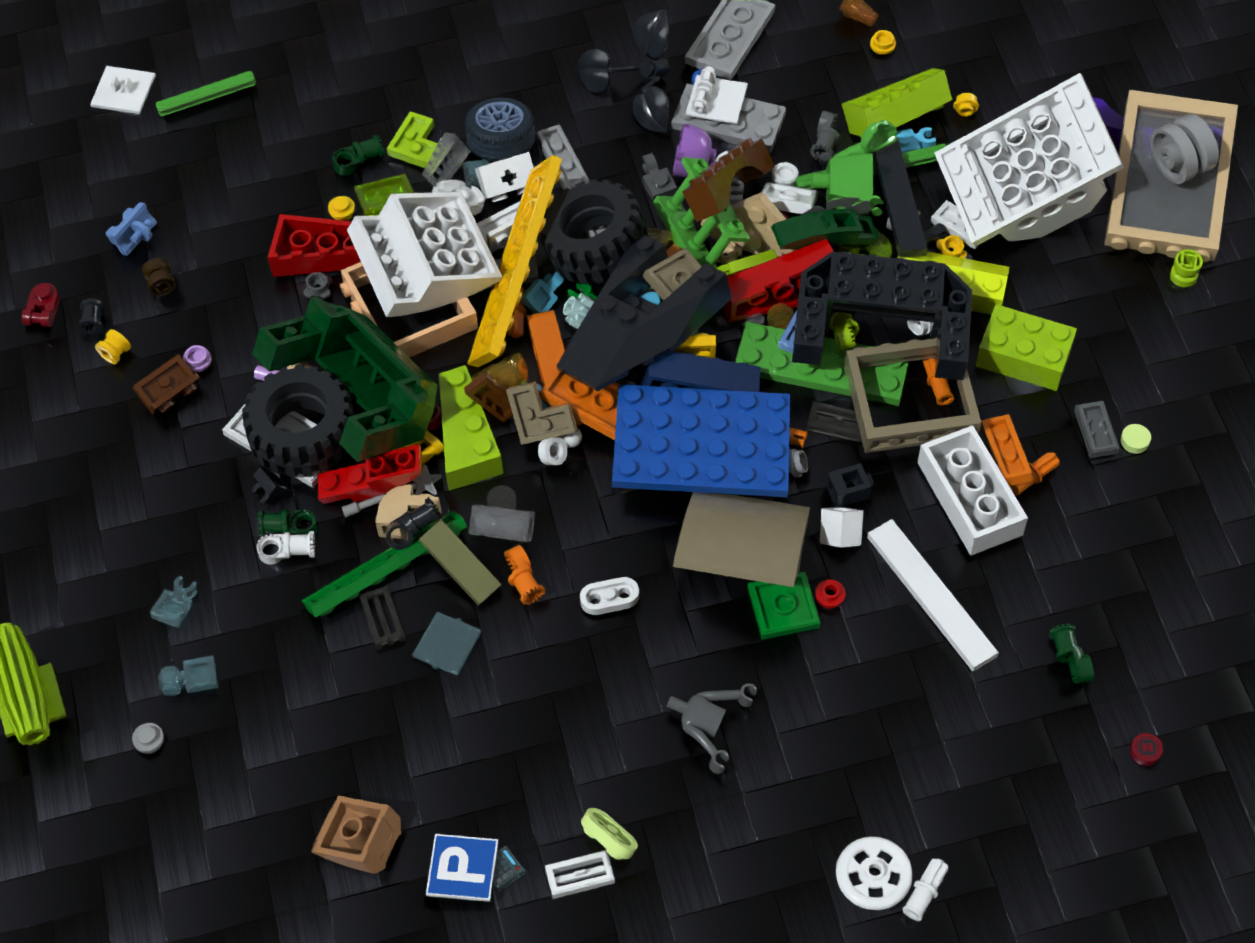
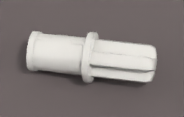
M932 859L920 881H915V890L906 906L903 907V912L908 917L921 921L932 898L938 896L937 889L948 871V865L942 860Z

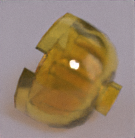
M518 352L504 358L503 361L486 367L471 378L473 381L484 372H487L508 388L526 384L529 376L527 365L521 353Z

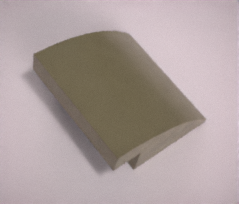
M693 492L683 521L673 567L794 587L800 570L810 507L732 494Z

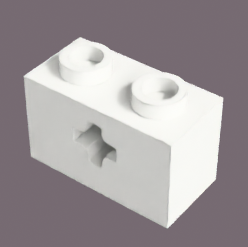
M529 152L475 168L485 199L491 198L492 202L508 198L507 192L517 190V194H522L530 170L534 167ZM505 171L507 175L512 174L513 179L509 181L510 186L508 182L502 183L501 177L505 176Z

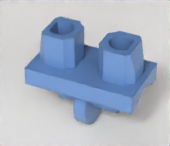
M139 202L134 208H127L123 213V221L118 226H111L106 232L111 243L116 245L123 255L128 256L141 240L149 241L153 237L150 230L157 221L149 214L145 203Z

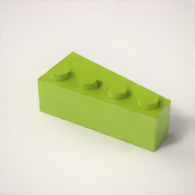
M931 68L842 104L849 133L861 138L866 128L872 123L886 120L896 128L929 111L943 108V104L951 101L952 97L945 70Z
M466 365L439 373L445 471L449 491L503 474L501 454L483 408L465 395L464 387L472 382Z

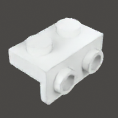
M520 201L477 223L491 253L505 248Z

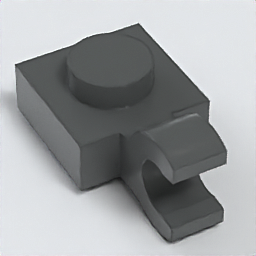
M653 153L642 156L645 164H642V167L647 174L642 176V183L651 200L654 201L657 195H674L677 191V186L668 169L659 170Z

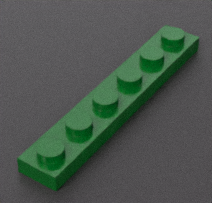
M454 511L443 516L442 521L456 536H459L460 531L467 527L463 517ZM436 520L423 528L422 533L413 538L407 548L396 550L391 547L303 599L302 602L307 611L315 618L325 616L335 609L334 606L344 600L349 601L356 598L360 591L369 585L374 586L381 583L386 578L385 576L394 570H402L409 566L411 560L416 557L429 554L418 540L439 521Z

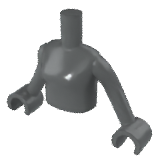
M744 684L740 690L700 692L692 696L688 702L672 695L670 696L666 707L682 713V729L695 738L711 755L712 758L709 766L714 773H723L725 767L717 763L716 760L728 762L729 755L724 750H717L707 737L709 736L714 739L726 709L710 701L738 699L740 705L749 707L753 700L744 693L755 696L757 689L753 684Z

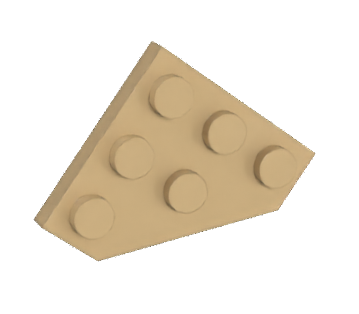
M763 192L731 205L750 237L748 242H734L736 246L740 247L743 251L753 254L774 249L777 257L795 251L780 249L771 226L786 218ZM708 218L702 220V226ZM718 225L710 233L716 242L722 235Z

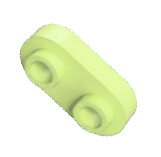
M589 808L582 817L581 824L584 827V832L591 838L599 841L606 848L610 856L618 860L631 858L638 847L636 840L607 813L597 808Z

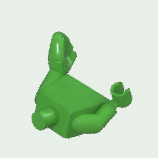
M886 120L870 124L864 131L861 142L844 149L829 160L826 172H812L811 188L826 189V202L847 197L860 198L853 204L855 205L867 200L871 205L870 212L874 216H880L882 210L875 206L884 202L879 196H873V154L871 152L879 151L897 141L895 126ZM842 206L835 207L836 209H845V207ZM865 212V213H861V214H857V215H866V214H868L869 212Z

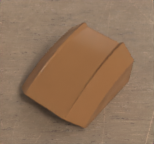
M338 796L320 829L311 853L350 868L376 874L386 868L385 864L398 836L401 835V818L389 805Z

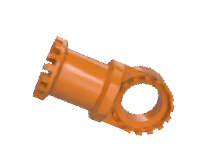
M520 545L505 551V558L508 557L506 561L510 560L508 565L512 564L510 568L513 570L512 574L508 577V582L511 586H515L520 593V600L523 605H530L531 602L532 604L535 603L534 600L538 601V597L541 598V595H544L546 590L543 585H538L532 576L533 570L531 569V563L526 552Z

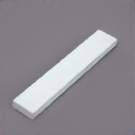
M892 519L868 533L867 538L973 672L997 658L999 652Z

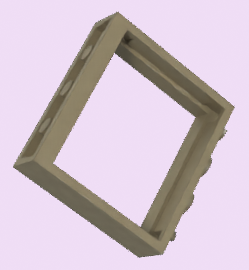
M937 337L928 340L913 339L906 343L898 344L885 343L869 348L856 347L846 351L844 367L865 453L919 446L972 425L979 434L981 419L967 369L964 380H957L966 415L873 427L859 368L936 358Z

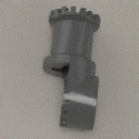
M823 111L817 128L818 140L816 144L812 145L810 154L816 160L819 159L820 162L821 160L827 162L833 158V148L840 140V134L833 128V126L836 127L834 122L837 123L835 119H838V114Z

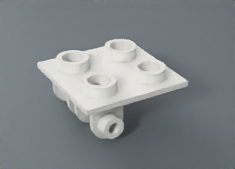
M710 66L705 67L700 75L696 76L685 116L737 124L748 83L716 78L714 68Z

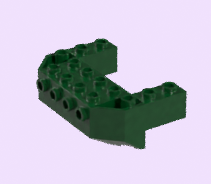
M311 297L305 316L259 329L252 355L269 372L315 359L324 370L334 374L335 379H340L344 383L350 396L366 411L348 417L339 443L357 462L424 439L434 411L437 384L367 316L349 308L323 301L320 298Z

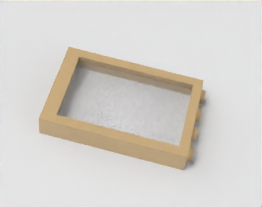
M1129 90L1118 152L1124 168L1115 173L1104 245L1111 246L1117 250L1134 249L1144 254L1161 253L1171 258H1175L1176 254L1181 250L1191 249L1201 255L1203 262L1215 260L1219 250L1238 105ZM1189 113L1196 114L1207 123L1213 132L1219 150V161L1214 168L1204 173L1196 174L1194 178L1184 183L1175 184L1163 175L1153 158L1150 146L1151 135L1154 130L1169 123L1173 124L1174 120Z

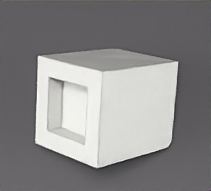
M845 507L822 508L820 543L836 547L860 546L863 510Z

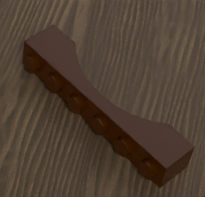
M748 138L739 142L736 147L728 151V154L718 158L719 161L709 165L708 169L700 172L699 176L689 181L690 186L682 192L696 222L718 214L730 205V190L733 178L746 183L767 174L775 167L762 138L752 141V138Z

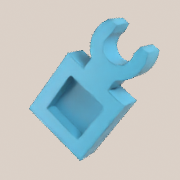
M930 127L922 128L919 133L915 134L912 128L897 131L901 152L936 145V138L926 139L931 137L932 129Z

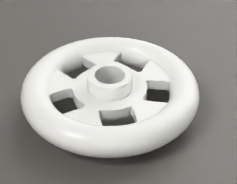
M873 836L853 841L842 851L836 865V878L842 893L852 903L864 909L884 910L895 906L904 899L912 884L913 873L909 858L897 844L885 838ZM864 851L869 858L858 864L854 857ZM881 851L893 858L889 864L877 857ZM877 868L880 874L873 876L870 874L869 869ZM858 872L862 884L853 886L849 874ZM891 872L900 874L897 886L888 883ZM868 888H882L883 896L870 897Z

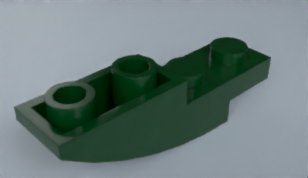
M833 209L807 213L785 219L771 226L780 249L798 250L826 238L829 244L874 245L879 239L870 216H857L854 209Z

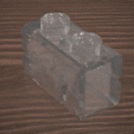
M476 504L472 506L469 534L529 542L532 540L535 512Z

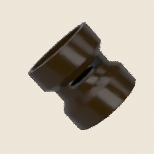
M163 258L151 259L142 267L143 275L148 281L149 291L154 296L167 295L176 288V282L170 273L169 264Z

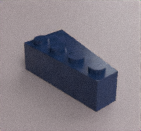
M665 350L654 356L655 361L646 366L642 365L637 381L638 386L759 392L760 367L744 362L736 363L720 358H708L692 353Z

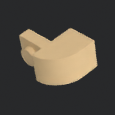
M403 485L391 489L383 496L379 503L375 522L379 537H386V529L390 522L402 516L406 511L412 512L423 505L428 497L436 504L435 509L438 508V511L442 513L439 497H434L430 494L414 495L412 485ZM397 528L391 533L392 538L406 539L408 535L407 531L402 528Z

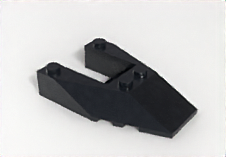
M643 235L622 256L557 363V370L599 391L629 375L628 370L639 364L646 366L655 361L654 356L668 350L672 352L676 350L732 299L727 274L705 263L660 305L656 306L640 298L651 287L644 279L643 274L645 270L667 259L668 255L664 243Z

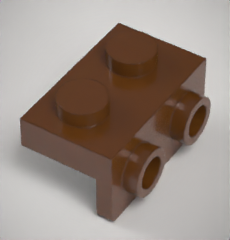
M178 354L133 385L132 389L152 415L158 411L163 414L176 404L174 402L176 398L181 395L187 397L198 389L196 384H198L200 376L197 373L194 374Z

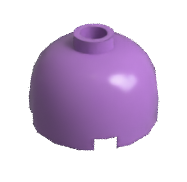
M684 123L679 137L682 139H680L679 146H677L673 167V176L682 178L688 176L681 162L683 157L705 159L708 164H713L716 156V149L712 148V140L709 134L700 127Z

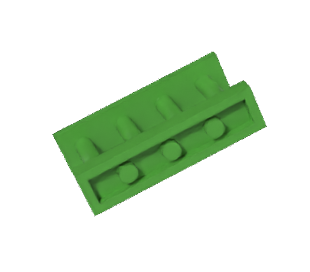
M683 157L681 162L688 176L674 196L657 195L652 204L676 246L681 248V250L686 248L701 266L706 263L717 268V259L731 241L748 242L750 237L731 204L720 213L708 217L697 232L693 223L695 218L691 209L689 208L686 212L682 202L685 196L682 191L690 186L689 181L708 169L709 164L705 159ZM718 225L722 235L709 252L704 242L715 226Z

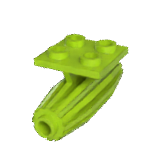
M11 623L0 624V716L7 738L16 735L19 743L22 745L38 744L49 737L50 722L67 717L52 664L49 663L38 667L36 658L21 628L17 625L13 626Z

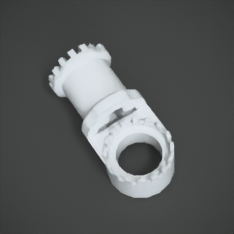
M309 531L305 535H290L289 532L265 535V537L262 536L258 540L256 545L259 558L265 564H276L282 559H289L292 555H309L310 558H315V549H312L315 548V545H312L315 544V541H312L315 540L314 531ZM268 544H275L279 547L274 555H266L262 551Z

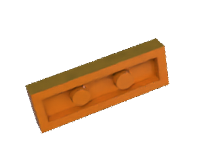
M1010 415L981 420L982 431L993 460L1008 485L1012 486L1033 481L1032 471Z

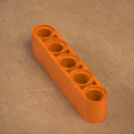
M554 310L526 315L528 330L543 387L556 370V365L565 352ZM575 419L577 426L583 425L582 422Z

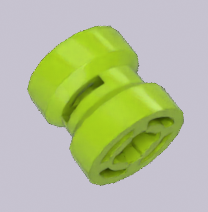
M1191 249L1179 251L1176 254L1174 265L1170 272L1172 282L1180 287L1193 286L1197 281L1203 264L1201 255Z

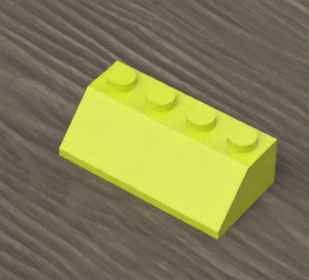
M928 251L926 256L899 257L898 255V258H906L908 260L945 263L972 289L971 311L992 315L995 304L1002 306L1009 267Z

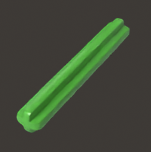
M247 71L156 102V108L159 115L163 117L254 86L256 84L255 77L251 71Z

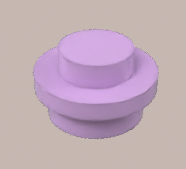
M194 345L185 351L183 360L192 372H201L210 366L212 358L206 348Z

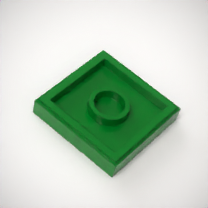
M806 572L798 573L794 587L760 581L748 583L747 588L762 640L820 628V620Z

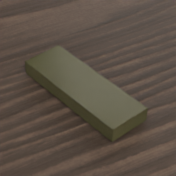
M442 520L419 538L418 541L478 606L501 586V583Z

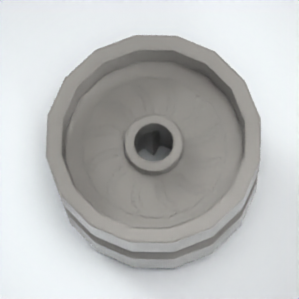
M1189 113L1174 120L1173 124L1169 123L1154 130L1151 135L1150 146L1153 158L1163 175L1172 183H1184L1194 178L1196 174H1201L1214 168L1219 161V150L1213 132L1207 123L1196 114Z

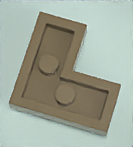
M536 381L506 389L521 445L575 433L578 430L571 403L543 408Z

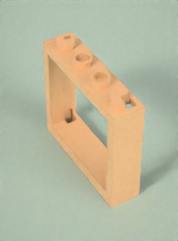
M360 262L341 270L343 283L340 284V288L345 298L350 296L352 310L367 316L377 326L357 289L371 283L362 263ZM468 297L452 303L458 314L457 316L394 343L408 357H412L478 329L476 311Z

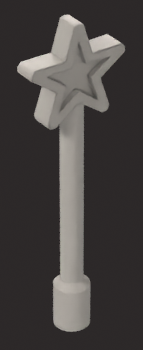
M423 465L421 475L413 479V483L408 485H412L413 490L417 489L415 495H420L426 490L436 496L437 492L434 483L441 479L442 475H430L427 465ZM385 494L359 503L353 502L342 506L345 518L359 513L361 509L380 503Z

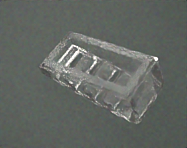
M445 132L439 140L422 175L433 187H436L438 182L452 178L471 151L456 134ZM445 156L449 159L448 162L444 160ZM440 164L444 167L443 171L438 167ZM434 171L440 176L439 180L432 175Z

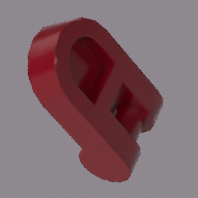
M41 283L31 290L26 309L22 311L21 320L23 325L32 326L34 323H40L41 326L52 327L60 299L55 286L49 283Z

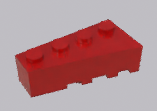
M280 214L268 254L272 276L341 271L360 263L361 260L347 232L351 221Z
M827 238L728 276L732 299L722 308L729 322L797 307L801 272L829 253L834 252Z

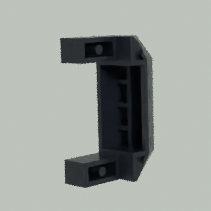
M831 252L801 272L792 362L820 365L824 332L829 329L831 312L930 322L929 339L937 337L935 378L964 380L969 359L972 289L945 263L879 257L878 255H859L849 252Z

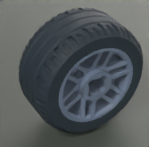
M502 97L487 99L471 108L466 116L465 129L468 147L472 153L482 159L492 162L504 160L529 152L534 144V116L525 104L517 100Z

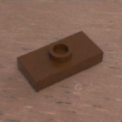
M484 372L464 387L465 395L502 422L513 416L506 392L507 387L487 372Z

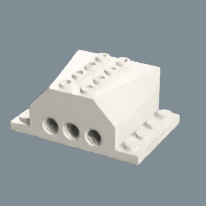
M1080 73L935 152L971 243L975 246L998 234H1001L1009 242L1043 237L1091 212L1107 191L1103 179L1124 168L1088 86Z

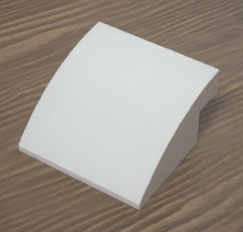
M462 192L391 194L379 215L355 216L347 229L386 317L403 316L442 307L476 294L502 279L498 266Z

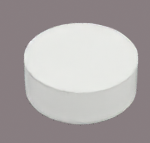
M779 163L772 169V182L794 187L796 185L798 169L791 163Z

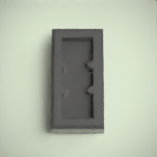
M1104 401L1076 405L1074 412L1089 457L1095 458L1118 454L1120 448Z

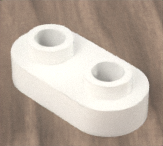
M628 577L586 585L580 593L581 607L586 613L591 615L633 607L639 599L638 584ZM626 593L629 597L621 598L620 595ZM593 599L600 601L598 604L591 603Z

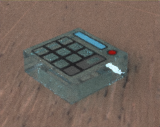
M507 846L497 851L493 885L500 892L525 874L523 867Z

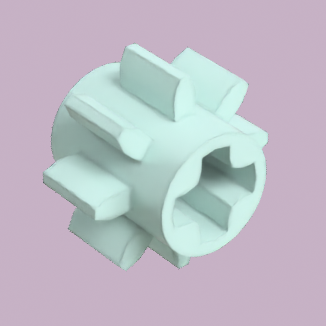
M580 293L578 298L570 297L563 308V314L567 316L565 321L578 329L595 301Z

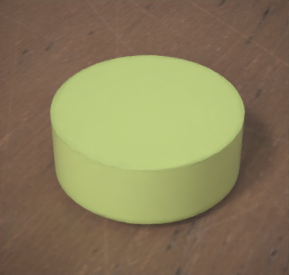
M1140 424L1128 425L1122 432L1121 445L1130 453H1142L1149 447L1151 434L1146 427Z

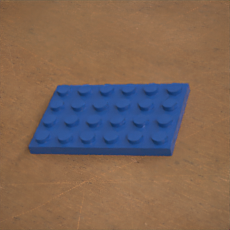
M619 384L612 487L787 497L789 480L790 394Z

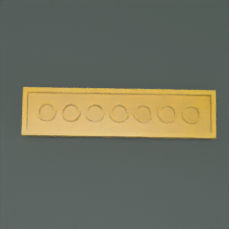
M551 155L530 170L498 268L502 279L492 286L467 363L469 365L480 367L489 363L493 359L500 357L506 348V341L504 339L514 323V316L512 314L522 298V291L520 289L530 273L528 264L538 248L536 239L546 223L544 214L554 198L552 193L553 186L558 182L562 173L559 169L562 159L555 155Z

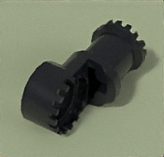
M429 497L426 498L423 505L412 512L406 511L402 516L390 522L386 529V540L390 547L396 550L407 548L413 538L422 533L423 528L436 520H443L441 512L438 511L439 509H435L436 504H434L433 500ZM397 528H402L407 531L408 535L403 541H395L392 539L391 533Z

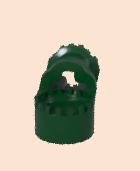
M373 135L372 139L360 143L353 142L352 146L341 148L340 151L336 150V153L334 152L332 156L334 171L339 175H350L354 173L358 165L364 164L365 160L376 156H385L384 147H381L383 144H380V137ZM342 159H349L352 161L350 164H346L345 166L338 164V162Z
M284 509L280 513H265L264 511L257 513V520L260 521L257 522V525L260 524L258 526L260 537H265L268 533L289 532L290 535H305L309 531H314L316 535L319 529L316 516L310 510L289 511V509ZM302 520L312 521V525L306 530H299L297 525Z
M1066 623L1065 626L1061 624L1062 627L1057 625V628L1050 629L1049 636L1054 640L1057 648L1056 659L1058 662L1069 664L1070 674L1074 676L1072 677L1073 682L1078 684L1093 681L1094 670L1089 655L1084 654L1083 649L1077 644L1075 625Z

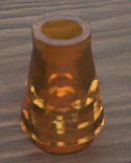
M843 0L840 6L843 16L866 24L869 27L875 23L879 16L864 0Z

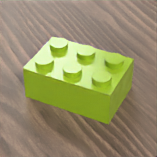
M995 304L979 347L975 366L1057 391L1077 328Z

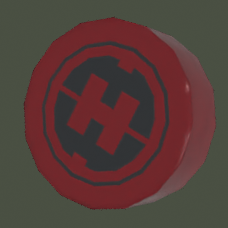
M1139 734L1132 741L1130 747L1131 757L1140 765H1154L1162 756V742L1153 734Z

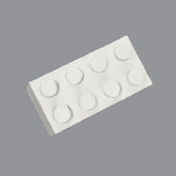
M973 425L920 446L918 465L970 556L1023 536L1028 517Z

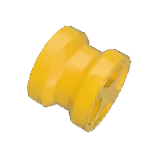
M110 329L106 333V338L95 345V349L106 361L111 364H117L120 361V355L127 353L131 349V345L122 334Z

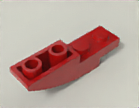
M417 444L392 450L365 459L366 463L319 473L318 500L323 504L348 498L353 502H359L383 495L395 487L407 484L422 473L421 446Z

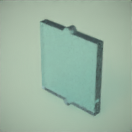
M436 612L415 649L413 657L431 664L433 669L440 668L458 675L481 634V630L463 623L461 618L454 619Z

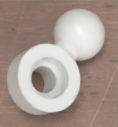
M578 428L575 433L542 440L538 447L540 460L545 465L562 464L567 458V447L574 448L580 444L582 440L580 429Z

